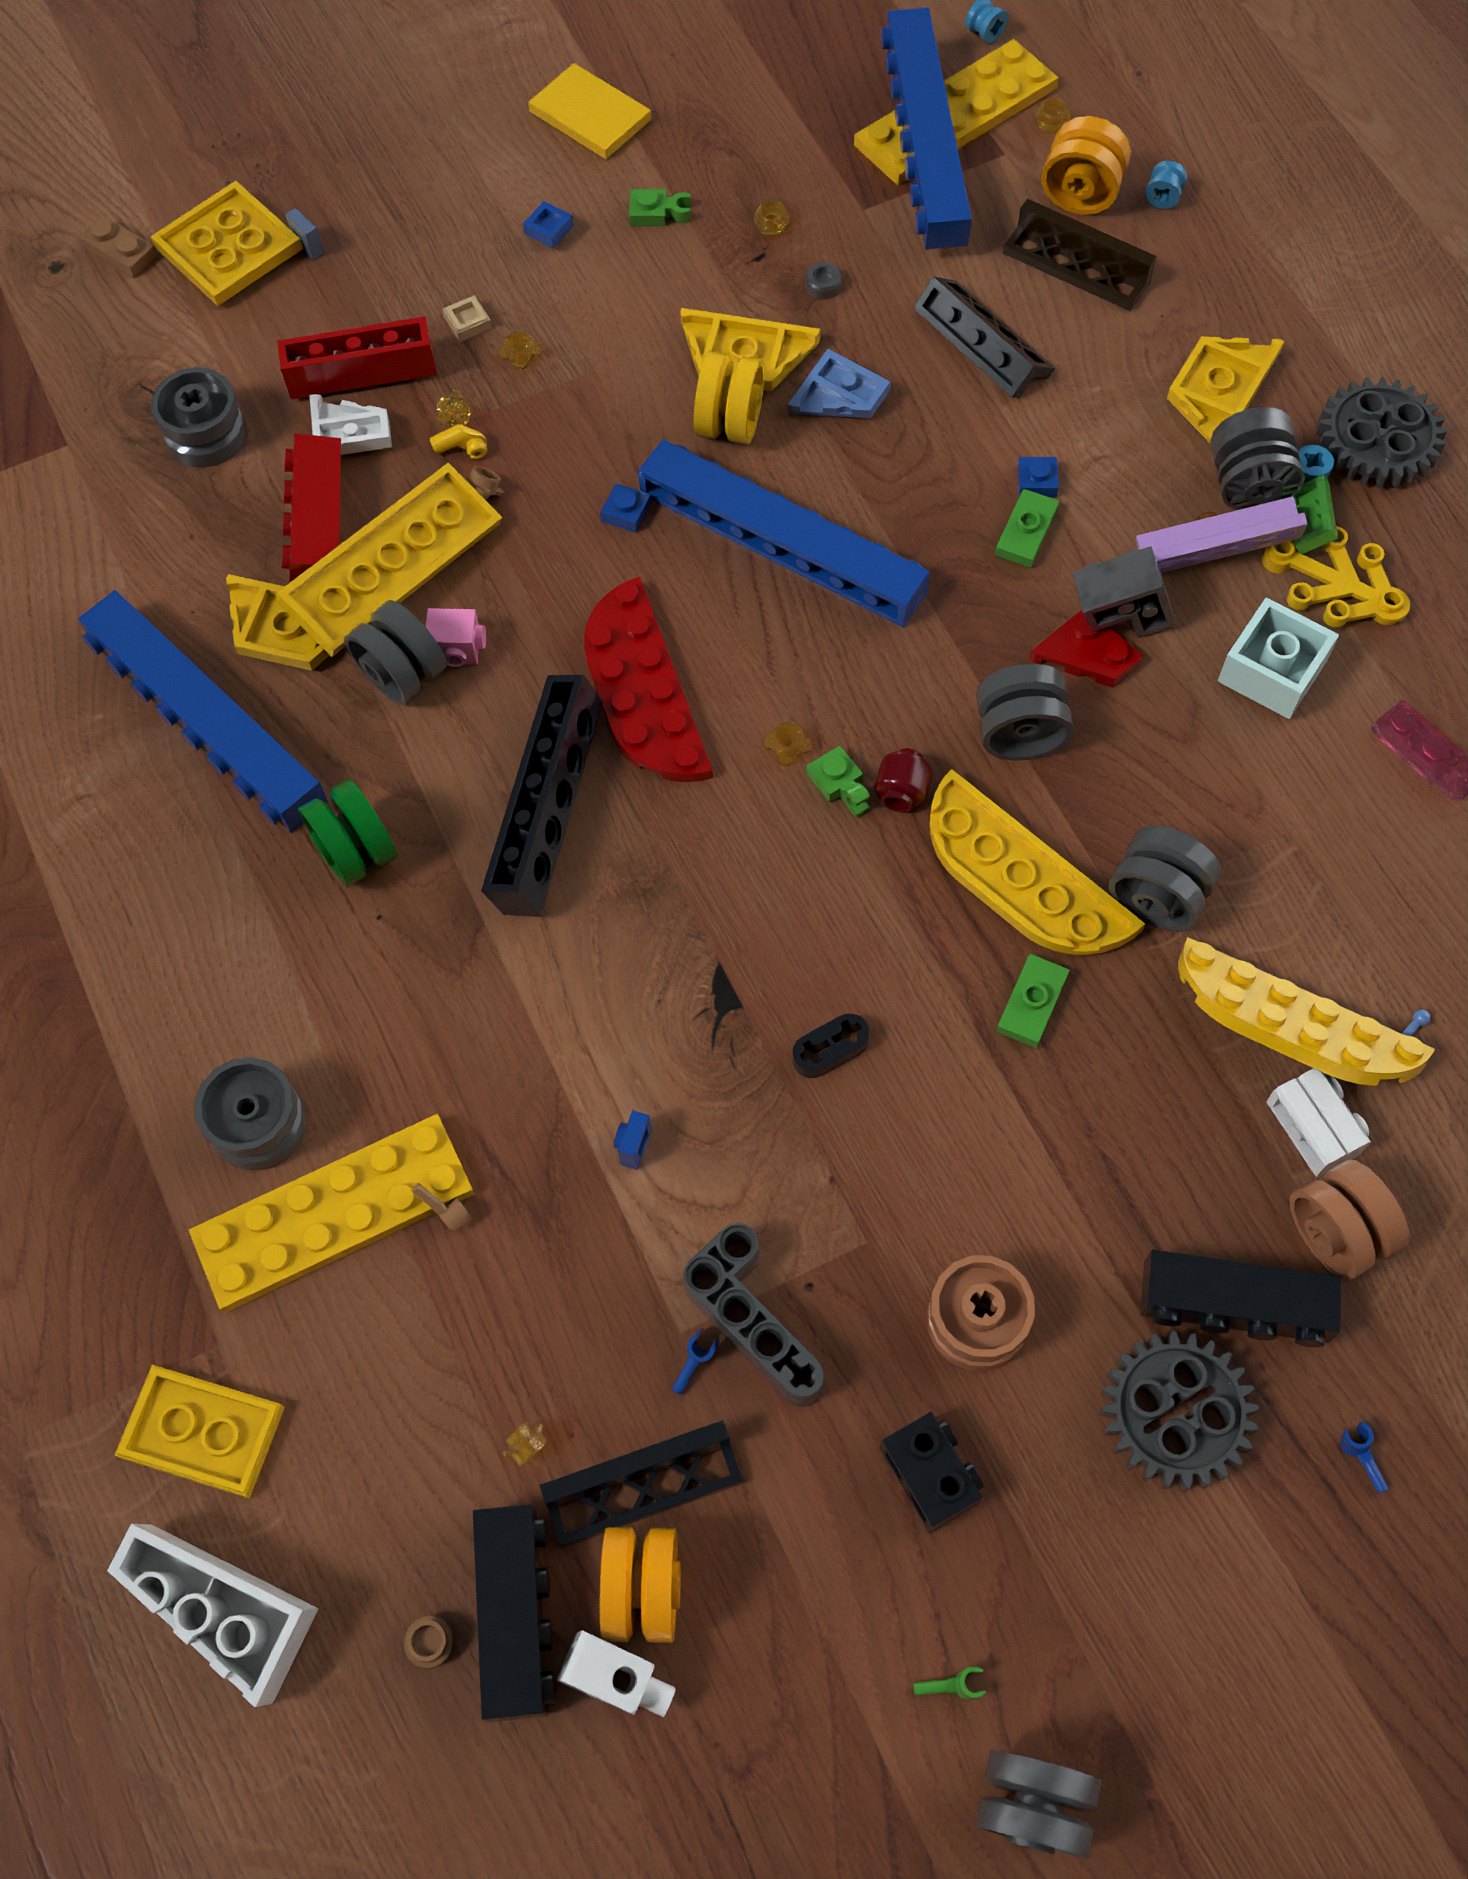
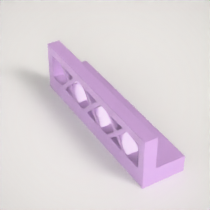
M1294 496L1137 535L1135 541L1137 549L1152 546L1160 572L1163 573L1301 539L1307 526L1305 513L1298 514Z

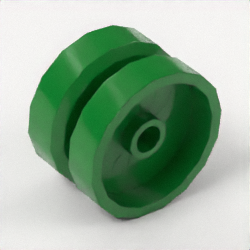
M350 778L331 789V801L338 813L337 817L329 806L318 798L298 808V812L309 831V837L328 867L333 869L347 888L366 876V867L358 850H361L367 860L378 868L398 858V853L388 832L366 797Z

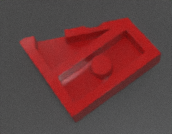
M1081 609L1033 648L1030 659L1040 665L1043 660L1065 666V673L1078 677L1086 676L1093 679L1094 682L1113 688L1141 665L1143 655L1109 626L1091 632Z

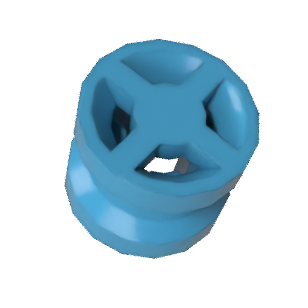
M977 0L966 16L965 26L972 33H980V38L990 44L995 42L1004 32L1008 23V13L1002 8H995L992 0Z
M1162 161L1156 164L1151 173V180L1145 190L1146 199L1151 205L1160 209H1171L1178 204L1182 189L1187 182V172L1183 166L1173 161Z
M1307 445L1300 448L1298 452L1305 475L1304 483L1321 475H1324L1328 480V475L1334 465L1332 454L1326 448L1319 445Z

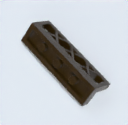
M1027 199L1021 206L1018 227L1003 246V254L1128 311L1132 310L1151 283L1157 257L1030 199ZM1022 238L1036 243L1038 248L1026 250L1018 246V243ZM1061 254L1067 257L1069 262L1057 264L1051 261L1049 256ZM1092 268L1100 272L1101 277L1088 278L1082 274L1081 270ZM1125 283L1134 287V289L1128 296L1115 290L1113 285Z

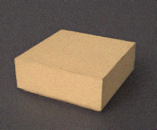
M476 295L442 309L445 320L459 342L492 329L491 319Z

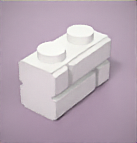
M1313 1068L1298 1078L1278 1086L1266 1102L1314 1175L1319 1177L1343 1161L1352 1160L1362 1154L1371 1141L1368 1138L1369 1129L1364 1119L1358 1113L1352 1114L1343 1102L1344 1094L1339 1082L1330 1075L1326 1077L1323 1072Z

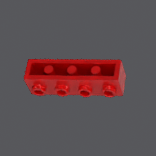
M426 316L277 340L280 370L290 399L437 375L433 345Z
M294 433L293 449L285 448L284 472H292V481L284 480L283 503L291 504V513H283V536H290V545L282 546V569H289V583L339 546L341 438Z

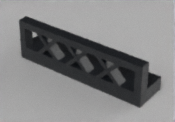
M933 276L914 306V309L1013 398H1020L1034 376L1049 378L1055 369L956 280Z
M721 1420L539 1486L544 1503L549 1509L559 1546L564 1548L603 1534L607 1527L626 1526L743 1484V1480L730 1445L724 1421ZM722 1450L730 1473L729 1476L711 1482L695 1474L703 1456ZM693 1460L689 1471L678 1466ZM670 1469L684 1476L685 1479L678 1494L665 1498L651 1491L650 1488L657 1473ZM648 1476L644 1486L633 1482ZM691 1480L701 1484V1486L687 1490ZM625 1485L639 1492L636 1503L629 1512L618 1514L604 1507L614 1488ZM602 1493L598 1503L588 1499V1497ZM646 1496L657 1501L641 1507ZM580 1501L594 1509L586 1527L570 1533L566 1532L560 1507ZM600 1513L611 1517L596 1523Z

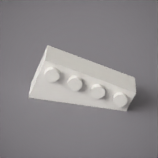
M150 1524L130 1525L107 1570L152 1613H157L165 1620L184 1643L192 1645L210 1662L209 1666L223 1679L227 1678L243 1693L242 1696L255 1708L274 1703L318 1611V1608Z

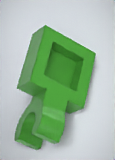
M840 746L806 765V775L829 803L840 797L855 817L870 809L866 800L870 799V794L862 785L863 773Z

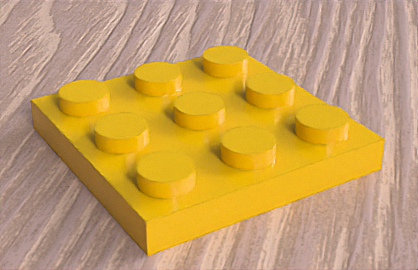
M237 181L229 184L150 236L155 248L217 306L303 249L301 239Z

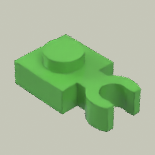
M631 189L630 226H665L666 219H673L678 223L690 222L691 194L680 192L672 197H667L666 189Z

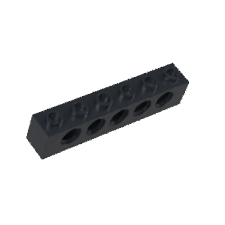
M584 675L547 676L481 892L503 915L541 916L603 705L602 699Z

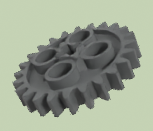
M1368 377L1364 379L1361 387L1356 382L1351 381L1347 390L1339 387L1335 397L1328 398L1318 420L1320 424L1316 434L1321 436L1318 445L1328 448L1327 450L1332 454L1333 459L1337 458L1334 468L1336 471L1345 467L1348 468V479L1353 478L1357 474L1362 475V485H1366L1370 478L1376 479L1378 488H1382L1385 480H1390L1391 484L1396 488L1399 486L1402 477L1409 484H1412L1416 475L1424 477L1429 467L1434 468L1446 443L1443 440L1447 429L1441 428L1445 418L1444 416H1434L1438 405L1426 406L1427 394H1422L1418 397L1413 395L1415 391L1414 385L1406 390L1400 389L1401 382L1398 379L1394 382L1393 386H1387L1384 377L1380 378L1378 385H1373Z
M1172 1331L1167 1338L1166 1345H1163L1157 1334H1152L1149 1338V1350L1139 1341L1135 1342L1131 1347L1134 1358L1122 1353L1117 1359V1362L1124 1371L1111 1368L1106 1376L1116 1386H1107L1101 1391V1396L1112 1401L1113 1404L1104 1406L1100 1410V1415L1114 1419V1422L1103 1432L1109 1436L1119 1435L1120 1441L1112 1451L1116 1454L1128 1450L1131 1457L1126 1464V1468L1129 1470L1141 1463L1145 1466L1143 1472V1480L1145 1482L1155 1473L1161 1474V1486L1163 1489H1167L1173 1479L1178 1478L1182 1491H1187L1191 1488L1193 1477H1195L1202 1489L1207 1488L1211 1484L1210 1472L1218 1480H1224L1229 1476L1224 1463L1235 1469L1243 1463L1235 1450L1248 1453L1254 1446L1243 1434H1254L1259 1428L1257 1424L1246 1419L1247 1416L1255 1414L1259 1410V1406L1247 1403L1244 1399L1255 1390L1254 1386H1240L1237 1381L1243 1375L1245 1369L1241 1367L1230 1371L1227 1364L1232 1354L1227 1352L1219 1358L1213 1355L1215 1342L1212 1340L1203 1349L1197 1348L1196 1334L1193 1333L1188 1337L1185 1344H1180L1176 1331ZM1185 1368L1189 1370L1195 1378V1387L1185 1388L1181 1386L1174 1377V1369ZM1207 1387H1211L1214 1390L1212 1396L1196 1403L1184 1416L1182 1414L1177 1415L1151 1434L1144 1432V1426L1163 1417L1173 1405L1176 1407L1181 1406ZM1139 1391L1149 1393L1156 1401V1411L1145 1412L1141 1410L1135 1403L1134 1394ZM1203 1409H1213L1221 1415L1223 1420V1428L1221 1430H1214L1204 1423L1202 1418ZM1164 1433H1174L1182 1439L1184 1444L1183 1454L1176 1455L1167 1451L1162 1442Z

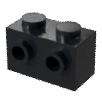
M932 1411L882 1439L880 1445L881 1452L929 1534L979 1505L983 1498L979 1490L984 1488L983 1482L974 1466L969 1461L963 1464L953 1447L958 1445V1441L948 1423L944 1419L938 1422Z

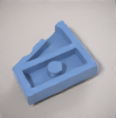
M827 349L788 403L789 412L800 415L871 418L891 391V382Z

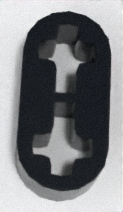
M847 1013L805 1034L796 1041L793 1047V1065L795 1070L806 1078H817L859 1056L866 1050L869 1042L867 1022L861 1016ZM847 1028L851 1033L859 1031L857 1033V1042L852 1043L851 1040L844 1039L835 1044V1042L842 1038V1029ZM827 1047L826 1050L820 1053L819 1063L814 1064L811 1059L803 1061L805 1049L810 1048L813 1053H817Z

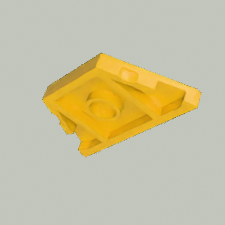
M681 308L680 312L681 324L698 377L706 353L709 351L729 354L733 362V369L743 356L762 359L764 362L763 390L773 391L820 341L819 328Z
M1201 336L1169 388L1167 399L1210 443L1213 431L1222 421L1235 413L1247 410L1279 356L1284 341L1272 339L1270 345H1249V338L1226 340L1220 337Z
M228 574L226 582L231 600L229 607L234 625L232 632L234 646L238 655L311 671L330 656L275 600L277 592L285 586Z

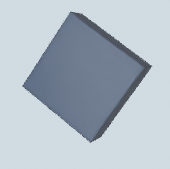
M294 208L286 213L290 230L301 239L302 250L313 261L324 255L317 227L299 209Z

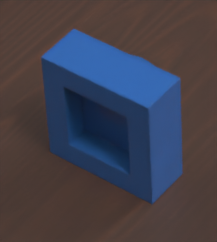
M545 201L523 223L525 235L551 248H554L574 226L573 215Z
M1019 457L1017 464L1018 496L1020 497L1022 490L1026 489L1050 498H1057L1059 490L1057 457Z
M615 483L600 512L601 522L637 533L652 504L651 494Z
M632 1110L628 1123H620L614 1139V1148L618 1149L621 1165L638 1170L652 1132L650 1115Z

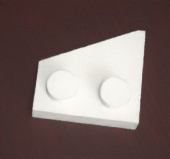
M309 395L313 435L341 438V455L392 447L390 423L386 409L370 405L360 406L355 402L342 400L340 405L323 402L321 395Z

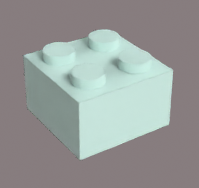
M1266 597L1227 654L1218 682L1290 719L1327 663L1339 634Z

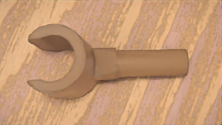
M420 1183L415 1184L411 1190L412 1193L437 1213L441 1221L450 1230H459L472 1219L471 1215L457 1198L445 1206L440 1199Z

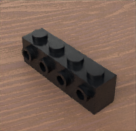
M1152 1249L1144 1261L1140 1316L1153 1317V1323L1162 1326L1175 1327L1180 1326L1181 1322L1200 1324V1329L1209 1333H1227L1229 1329L1248 1331L1247 1336L1257 1340H1275L1277 1336L1295 1338V1343L1300 1346L1323 1347L1325 1343H1329L1340 1333L1342 1277Z
M532 1504L473 1510L482 1720L498 1722L548 1716V1704L556 1702V1684L554 1671H546L545 1650L553 1649L551 1619H543L542 1598L550 1597L548 1568H540L539 1548L547 1547L545 1517H537V1511Z

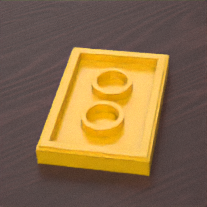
M575 63L528 102L529 112L604 159L609 158L652 120L649 108Z
M152 1365L115 1452V1456L250 1499L285 1407L280 1403Z

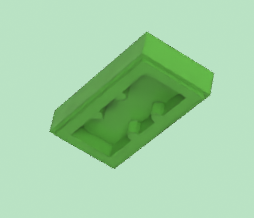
M1321 475L1304 483L1302 489L1294 496L1298 514L1305 513L1307 526L1302 538L1294 540L1295 548L1301 554L1338 539L1330 485L1325 476Z
M1023 489L997 544L995 556L1032 568L1056 515L1060 501Z
M1029 953L996 1032L1037 1048L1070 969Z

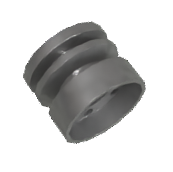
M1271 407L1247 409L1225 419L1213 431L1210 444L1218 471L1217 476L1224 503L1233 510H1241L1292 497L1302 489L1305 475L1297 449L1293 425L1290 416L1282 410Z

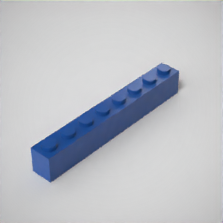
M929 7L888 11L887 27H881L882 50H888L885 55V66L887 75L893 76L890 79L891 100H897L898 103L895 104V122L897 127L902 126L903 129L900 131L901 153H907L908 156L905 157L906 180H912L913 183L910 185L911 207H917L918 212L915 213L916 234H922L925 250L968 246L972 218Z
M662 439L638 470L640 491L651 494L652 501L903 628L927 595L930 571L924 569L918 562L906 560L890 552L882 544L872 543L856 535L851 529L844 526L840 527L822 518L813 510H806L791 503L783 495L773 494L757 486L749 478L739 477L723 469L718 463L707 461L691 453L682 445H675Z
M116 590L77 618L86 632L82 636L86 645L96 655L103 652L108 657L106 659L107 664L121 679L127 675L133 681L131 683L132 688L142 700L147 703L152 699L158 705L155 709L168 725L172 727L177 723L183 729L181 731L182 736L193 749L198 751L202 747L209 754L206 756L207 760L219 774L223 776L228 772L234 778L232 781L233 785L245 799L250 800L254 797L261 804L258 806L259 810L271 824L275 826L280 822L292 833L304 823L298 812L299 807L315 798L328 803L320 782Z

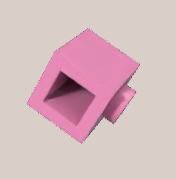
M428 608L426 629L435 638L443 651L447 665L452 667L477 665L479 649H485L486 628L485 625H479L476 610Z

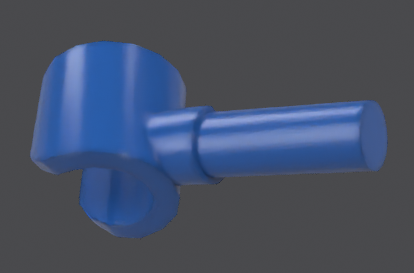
M704 1328L697 1330L688 1341L687 1351L689 1356L684 1368L671 1388L680 1395H682L696 1368L698 1369L701 1362L709 1360L719 1347L720 1341L718 1337L710 1350H704L699 1347L697 1338Z
M1359 1422L1357 1431L1364 1443L1357 1444L1353 1442L1345 1429L1340 1439V1445L1347 1455L1358 1458L1379 1494L1389 1488L1369 1449L1374 1440L1373 1431L1366 1423Z

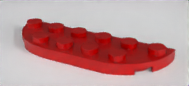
M640 576L632 578L613 588L598 602L588 619L584 633V651L588 670L595 690L603 701L602 709L611 735L621 753L639 769L644 767L649 771L662 775L663 779L669 781L696 782L712 779L713 770Z

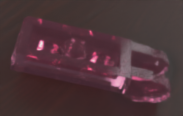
M1403 699L1374 722L1371 728L1372 733L1431 785L1434 783L1445 794H1448L1449 797L1456 801H1461L1468 795L1467 783L1460 779L1461 777L1468 782V756H1465L1463 751Z

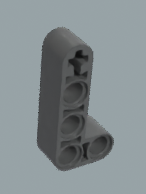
M740 1223L730 1224L720 1231L685 1266L683 1276L686 1293L694 1305L789 1402L797 1406L811 1405L822 1394L824 1383L823 1368L818 1360L741 1283L758 1264L759 1243L756 1233L749 1226ZM741 1241L748 1244L751 1250L744 1257L735 1258L726 1252L727 1247L733 1242ZM704 1272L712 1273L718 1279L712 1288L706 1290L698 1289L693 1285L694 1278ZM732 1305H743L749 1310L750 1315L747 1319L739 1323L730 1322L724 1316L726 1310ZM771 1337L780 1341L783 1348L775 1356L768 1357L759 1353L756 1348L758 1343L764 1338ZM791 1355H793L791 1368L799 1376L804 1377L808 1373L811 1374L810 1388L804 1384L799 1385L797 1388L794 1387V1374L786 1366Z

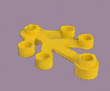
M1336 526L1337 540L1339 542L1332 541L1322 546L1329 553L1335 569L1297 552L1292 541L1265 548L1262 563L1270 572L1282 574L1293 568L1326 584L1311 587L1307 583H1295L1289 590L1287 603L1295 610H1304L1311 604L1330 601L1323 613V620L1331 627H1342L1346 622L1372 617L1379 624L1393 625L1403 620L1410 610L1408 596L1402 590L1391 587L1381 565L1384 558V550L1378 544H1365L1362 546L1357 557V563L1362 569L1366 570L1372 587L1359 581L1345 548L1348 534L1341 527ZM1366 555H1372L1376 559H1369ZM1295 594H1302L1306 599L1297 598ZM1352 596L1363 602L1348 605L1342 600L1335 599ZM1331 611L1340 612L1342 616H1335Z

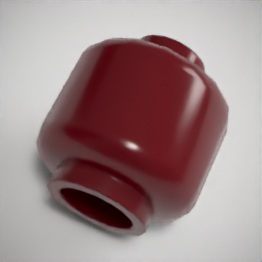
M903 748L900 751L885 755L881 761L874 783V790L880 798L881 804L889 810L900 813L909 812L911 809L921 806L927 797L932 780V767L923 759L922 754L914 749Z

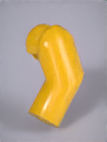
M461 424L430 437L431 445L438 455L456 446L466 450L473 459H480L487 453V440L481 432Z

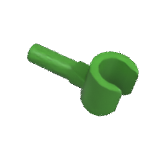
M971 1666L960 1670L955 1677L943 1680L914 1682L915 1696L957 1693L964 1700L982 1697L986 1691L976 1693L969 1691L965 1686V1677L967 1674H980L984 1671L979 1667Z

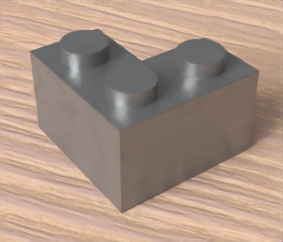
M1152 546L1143 549H1132L1122 556L1104 562H1094L1084 567V569L1072 572L1082 611L1091 632L1131 619L1138 638L1177 626Z

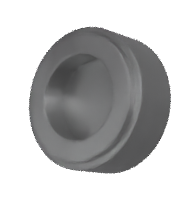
M824 262L817 263L807 270L805 287L812 297L830 299L841 290L842 274L835 265Z

